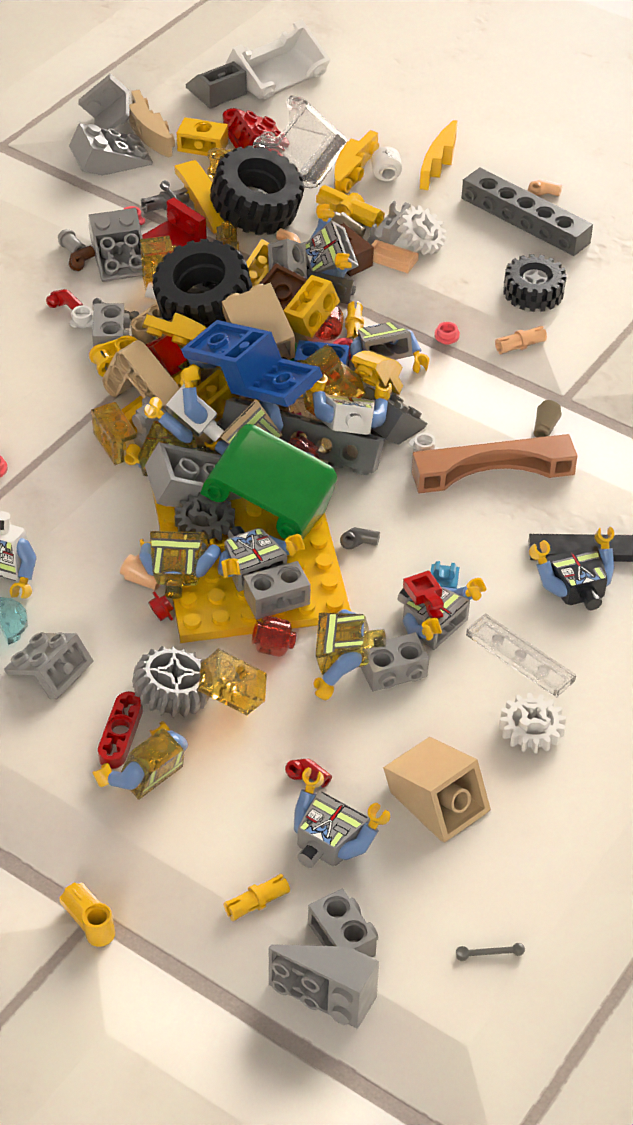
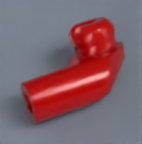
M67 289L53 291L46 298V303L51 308H55L57 305H67L73 310L75 307L83 305Z
M311 759L290 760L285 766V772L293 780H303L302 774L307 768H311L309 779L313 781L317 780L319 771L323 774L324 782L321 785L323 788L332 779L330 773Z

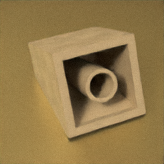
M271 283L255 285L247 292L232 294L222 301V310L226 322L272 332L280 356L288 359L295 357V336Z
M430 736L383 767L390 793L444 843L491 811L478 759Z

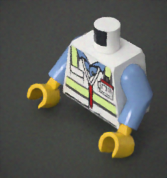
M196 366L185 368L181 372V388L166 404V411L190 429L196 436L200 437L204 432L216 442L225 429L214 420L217 413L197 396L196 388L198 386L196 380H199V374Z
M323 374L321 381L318 380L310 388L313 392L315 416L331 430L369 435L371 428H377L385 422L388 406L387 400L390 398L392 388L391 383H389L387 389L379 387L380 381L376 383L374 393L376 400L326 394L323 392L328 381L325 374Z
M0 511V577L19 582L12 584L9 590L11 597H18L19 590L22 588L21 598L26 599L32 594V588L28 584V580H32L36 554L27 540L24 528L10 525V514Z

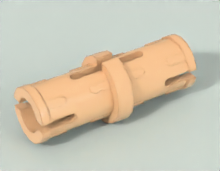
M543 326L525 331L517 330L515 334L497 338L495 340V347L499 354L516 349L524 350L532 344L546 341L547 333Z

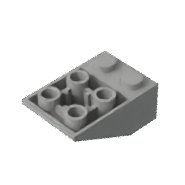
M79 123L69 144L81 170L103 176L149 166L153 163L148 151L137 135L119 133L111 128L108 130L99 128L94 124L86 125Z
M130 208L89 214L88 229L102 282L150 275L137 209Z
M270 945L269 985L275 991L302 1001L310 1009H319L331 1015L340 1024H349L358 1029L377 998L378 960L345 946Z

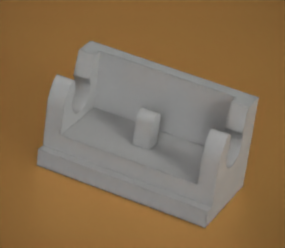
M393 201L389 206V214L378 227L377 224H374L370 228V237L367 239V242L372 244L375 240H379L393 245L402 235L401 232L397 231V228L400 226L397 221L400 215L410 208L411 204L405 202L402 205L401 211L398 212L395 208L396 201Z

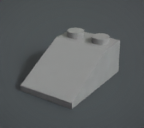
M159 442L145 465L156 503L164 506L180 507L179 501H188V495L191 494L194 497H198V493L201 492L205 480L221 458V455ZM231 492L225 501L241 499L242 497Z

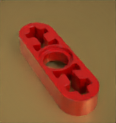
M127 691L117 696L98 745L100 764L108 763L111 769L119 768L125 763L143 713L141 699L135 696V692ZM131 704L127 716L125 715L124 708H127L128 705ZM120 725L129 728L123 734H116L112 731L116 726ZM113 744H115L117 752H114L112 756H108L107 754H111Z

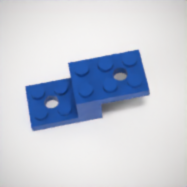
M219 320L212 323L181 349L186 359L220 366L231 393L284 407L294 404L296 399L312 388L323 377L320 367L282 359L272 332Z

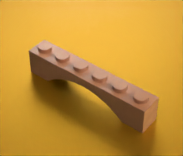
M570 434L413 452L412 474L418 494L444 491L463 477L492 469L524 470L548 478L575 475L578 454Z

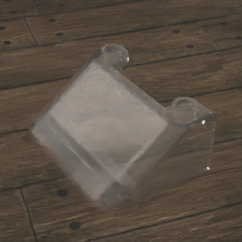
M291 95L287 99V108L289 109L288 125L278 137L273 132L262 133L253 142V147H266V150H275L280 156H286L291 164L294 163L298 168V172L301 173L304 188H316L320 186L335 166L337 157L348 142V139L308 101L300 96Z

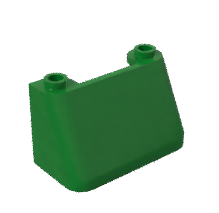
M246 424L238 430L205 480L200 494L212 501L223 502L233 492L279 517L276 529L283 539L296 534H300L302 539H304L325 513L337 482V474L330 465L255 425Z

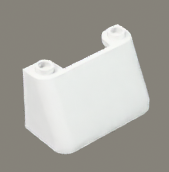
M303 19L293 23L294 30L288 34L286 31L282 32L278 40L251 51L248 47L244 48L242 44L232 48L226 64L234 61L246 71V89L258 99H269L279 91L312 77H320L327 71L326 67L330 62V58Z

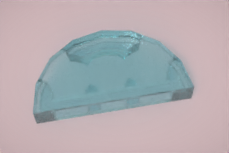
M0 597V628L8 645L18 641L21 638L20 635L28 627L27 613L21 603L11 598Z

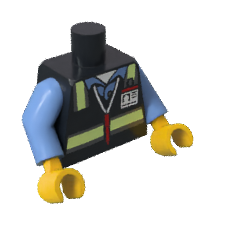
M609 527L607 530L608 539L601 536V528L596 531L594 538L601 545V549H598L595 545L546 557L550 552L548 542L545 540L540 542L542 553L537 550L536 544H533L529 549V555L533 559L538 560L539 564L536 566L543 587L556 596L561 597L567 605L584 603L590 611L599 608L602 604L601 598L605 596L606 587L611 584L614 571L613 548H609V542L614 537L613 528Z

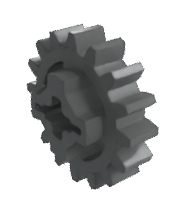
M201 492L198 493V497L190 494L188 495V501H179L180 507H175L174 516L175 527H178V533H201L186 534V540L194 537L196 540L201 541L206 539L207 543L210 544V539L216 538L221 541L222 534L228 535L230 528L235 527V508H231V501L215 502L201 495Z

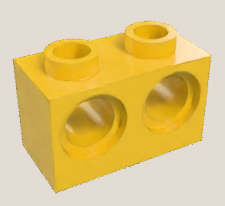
M311 275L283 311L293 332L312 338L340 300L331 281Z

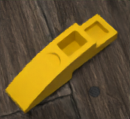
M370 130L359 141L351 138L344 145L335 164V190L346 194L357 182L361 181L364 175L363 167L372 157L373 153L379 149L378 132Z
M178 313L173 315L171 322L147 314L142 325L143 328L147 329L146 333L156 337H162V334L172 337V342L184 346L206 329L202 324Z
M361 351L353 355L351 361L364 383L376 387V383L380 381L379 387L382 389H387L389 383H391V392L400 395L403 384L399 375L403 367L397 360L371 351Z

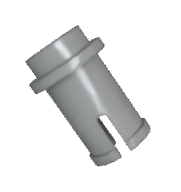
M64 229L58 235L59 244L62 247H66L71 253L86 247L76 238L72 230Z

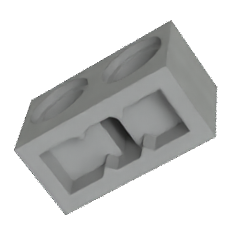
M290 239L268 244L269 271L277 263L307 278L305 244Z
M124 303L94 304L93 347L122 336H129V330H125V328H130V314L125 313Z
M298 561L244 576V597L256 620L310 604L311 584Z
M415 632L386 640V647L374 648L375 643L369 644L368 664L360 665L373 692L427 677L429 657Z
M343 888L308 905V924L323 946L351 947L369 957L376 955L378 933L371 922L367 923L362 917L357 901L354 898H349Z

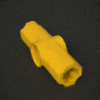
M323 185L316 195V203H329L330 210H333L335 213L344 212L355 221L371 228L374 224H377L378 227L385 218V212L365 203L362 196L358 193L353 192L347 195Z

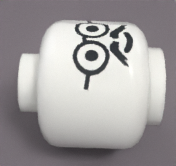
M381 147L373 153L371 158L372 169L377 179L392 181L401 174V158L396 149Z

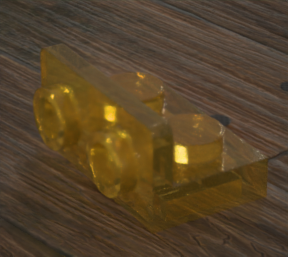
M116 402L91 409L94 435L114 465L123 463L124 451L126 450L125 442L137 438V432Z

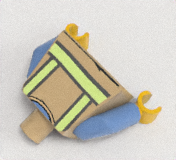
M254 399V402L220 435L216 442L212 444L204 442V445L222 455L238 430L246 424L255 425L280 438L283 428L280 409L277 404Z

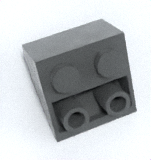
M233 61L195 76L186 83V88L209 108L217 107L222 103L235 100L246 94V71Z
M366 386L359 398L376 400L374 397L375 389ZM391 392L390 398L387 400L388 406L384 424L371 429L386 440L399 445L423 430L428 423L420 418L421 412L412 406H406L403 404L404 400Z

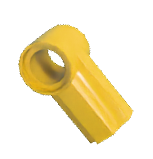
M74 882L66 887L63 894L59 897L60 903L85 932L87 941L97 947L111 943L115 937V927L110 908L106 904L100 903L83 883L76 884Z

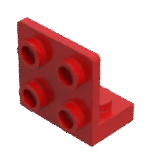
M237 109L228 123V138L235 148L242 147L244 149L246 146L256 148L259 141L287 149L289 146L284 138V134L278 130L275 125L276 122L270 117L264 116L263 118L257 116L252 111L247 110L245 112Z
M173 197L167 201V221L143 234V242L164 257L168 252H174V248L179 245L182 247L187 245L189 241L200 242V239H207L206 218Z

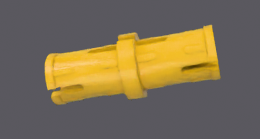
M355 301L347 305V317L345 319L346 338L358 337V329L364 328V319L362 317L363 305L360 302H357V308H354Z
M280 873L258 886L254 884L248 887V891L224 902L225 912L231 921H235L256 909L260 911L266 908L267 903L289 893L290 887L286 878Z

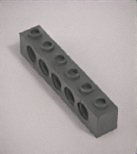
M481 167L463 179L461 199L566 253L575 256L591 243L592 223Z
M236 397L226 400L221 426L226 430L253 402ZM280 410L283 422L281 440L287 443L294 441L297 446L296 448L314 454V457L317 459L328 461V465L332 467L354 468L353 472L361 475H369V473H373L378 469L385 438L371 434L334 431L320 420ZM297 431L305 433L307 437L305 444L297 440ZM323 438H327L332 442L331 451L323 448L321 443ZM348 445H353L357 448V458L349 456L347 453Z

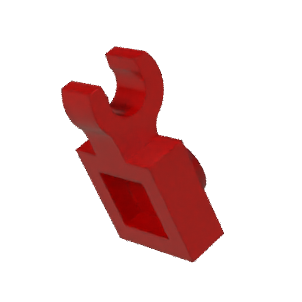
M429 570L403 579V588L415 605L424 603L430 618L439 619L443 617L444 614L440 610V607L444 606V602L440 598L442 597V587Z

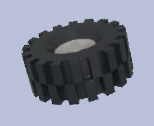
M529 254L528 258L525 255L519 256V260L514 258L505 269L503 293L506 295V300H511V305L513 306L520 305L519 309L521 310L530 308V312H535V309L543 312L546 310V307L550 310L553 309L555 304L559 305L564 298L567 276L565 268H561L562 264L559 262L554 263V259L551 257L548 260L545 259V255L535 257L534 254Z

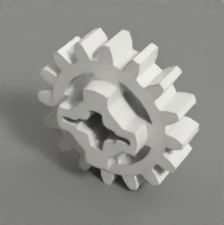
M419 205L416 209L410 206L409 209H406L400 215L397 221L400 225L397 231L403 233L400 238L401 240H407L406 246L410 247L412 245L414 252L417 253L421 250L423 255L427 253L433 255L444 245L443 242L446 240V237L443 235L446 230L440 227L443 222L436 220V214H429L428 208L423 211Z
M531 693L527 694L526 699L516 695L515 703L508 700L506 708L501 709L499 729L503 730V739L511 738L510 746L512 747L520 744L522 752H525L527 747L532 748L534 753L538 752V747L549 751L550 743L557 746L560 737L563 738L566 716H562V707L554 708L555 700L553 699L547 702L543 701L544 695L542 694L537 699L533 698Z

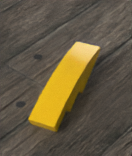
M458 120L451 121L439 133L428 149L421 167L419 189L429 190L431 177L440 178L442 165H452Z
M196 160L174 165L175 174L183 182L184 188L188 191L186 194L189 193V197L194 203V211L206 218V226L210 231L215 234L233 229L234 227L230 226V222H225L220 217V213H217L210 198L212 181Z

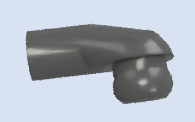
M354 527L341 535L340 544L346 549H353L363 543L378 545L380 532Z

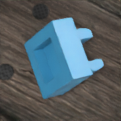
M436 561L435 564L431 565V574L441 587L457 589L460 567H456L455 563H451V566L440 565V561Z

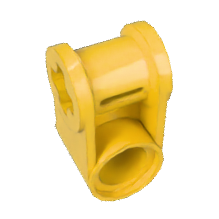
M126 335L94 346L89 352V358L92 363L97 365L96 370L98 374L104 377L107 371L104 367L106 366L108 369L115 353L137 339Z

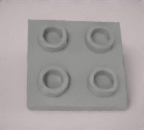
M109 74L78 100V105L94 117V125L107 130L110 128L115 129L118 125L124 124L129 118V89L113 75Z
M40 632L29 640L30 643L22 651L12 656L11 662L4 670L9 675L36 676L49 699H58L94 660L77 633Z

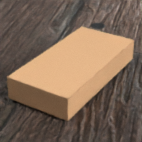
M375 240L371 244L374 246L373 262L409 273L418 261L419 253L379 240Z

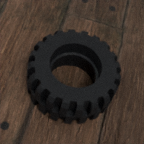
M246 146L244 149L238 147L233 151H229L220 159L211 185L210 198L216 212L220 213V217L225 222H230V226L235 229L237 227L243 229L242 232L246 233L255 232V235L267 233L269 235L276 233L281 228H287L294 221L303 197L304 183L301 173L298 172L295 164H291L286 156H280L277 151L266 150V147L261 146L258 148ZM248 187H254V188L260 189V190L266 192L267 194L253 191V190L249 189Z
M200 239V242H194L193 240L187 242L185 246L181 247L179 245L175 247L174 252H168L163 257V262H159L152 279L155 298L164 320L171 322L173 315L178 313L202 324L206 328L216 320L226 322L222 310L223 300L232 294L247 292L253 287L243 255L227 243L223 245L222 241L214 240L209 242L208 239ZM203 282L220 283L212 290L204 293H186L193 286Z

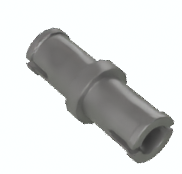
M186 188L172 191L180 202H189V193L184 194L188 192ZM162 191L159 195L142 198L141 207H146L143 209V212L148 213L162 208L167 210V201L171 197L166 191Z

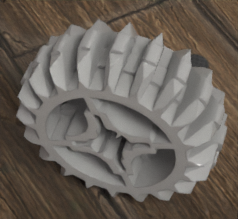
M163 646L158 651L150 649L148 654L142 655L134 668L132 683L135 696L140 697L141 704H149L150 711L159 710L161 716L164 713H170L173 718L178 713L183 717H186L189 712L196 714L199 708L204 709L212 695L214 680L213 675H211V667L205 665V659H197L196 652L186 653L185 648L181 651L176 650L174 646L170 650H166Z

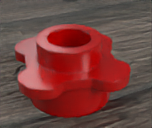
M155 591L152 592L155 598L150 600L148 604L160 621L167 617L170 621L174 620L169 613L173 610V607L165 595L159 598Z

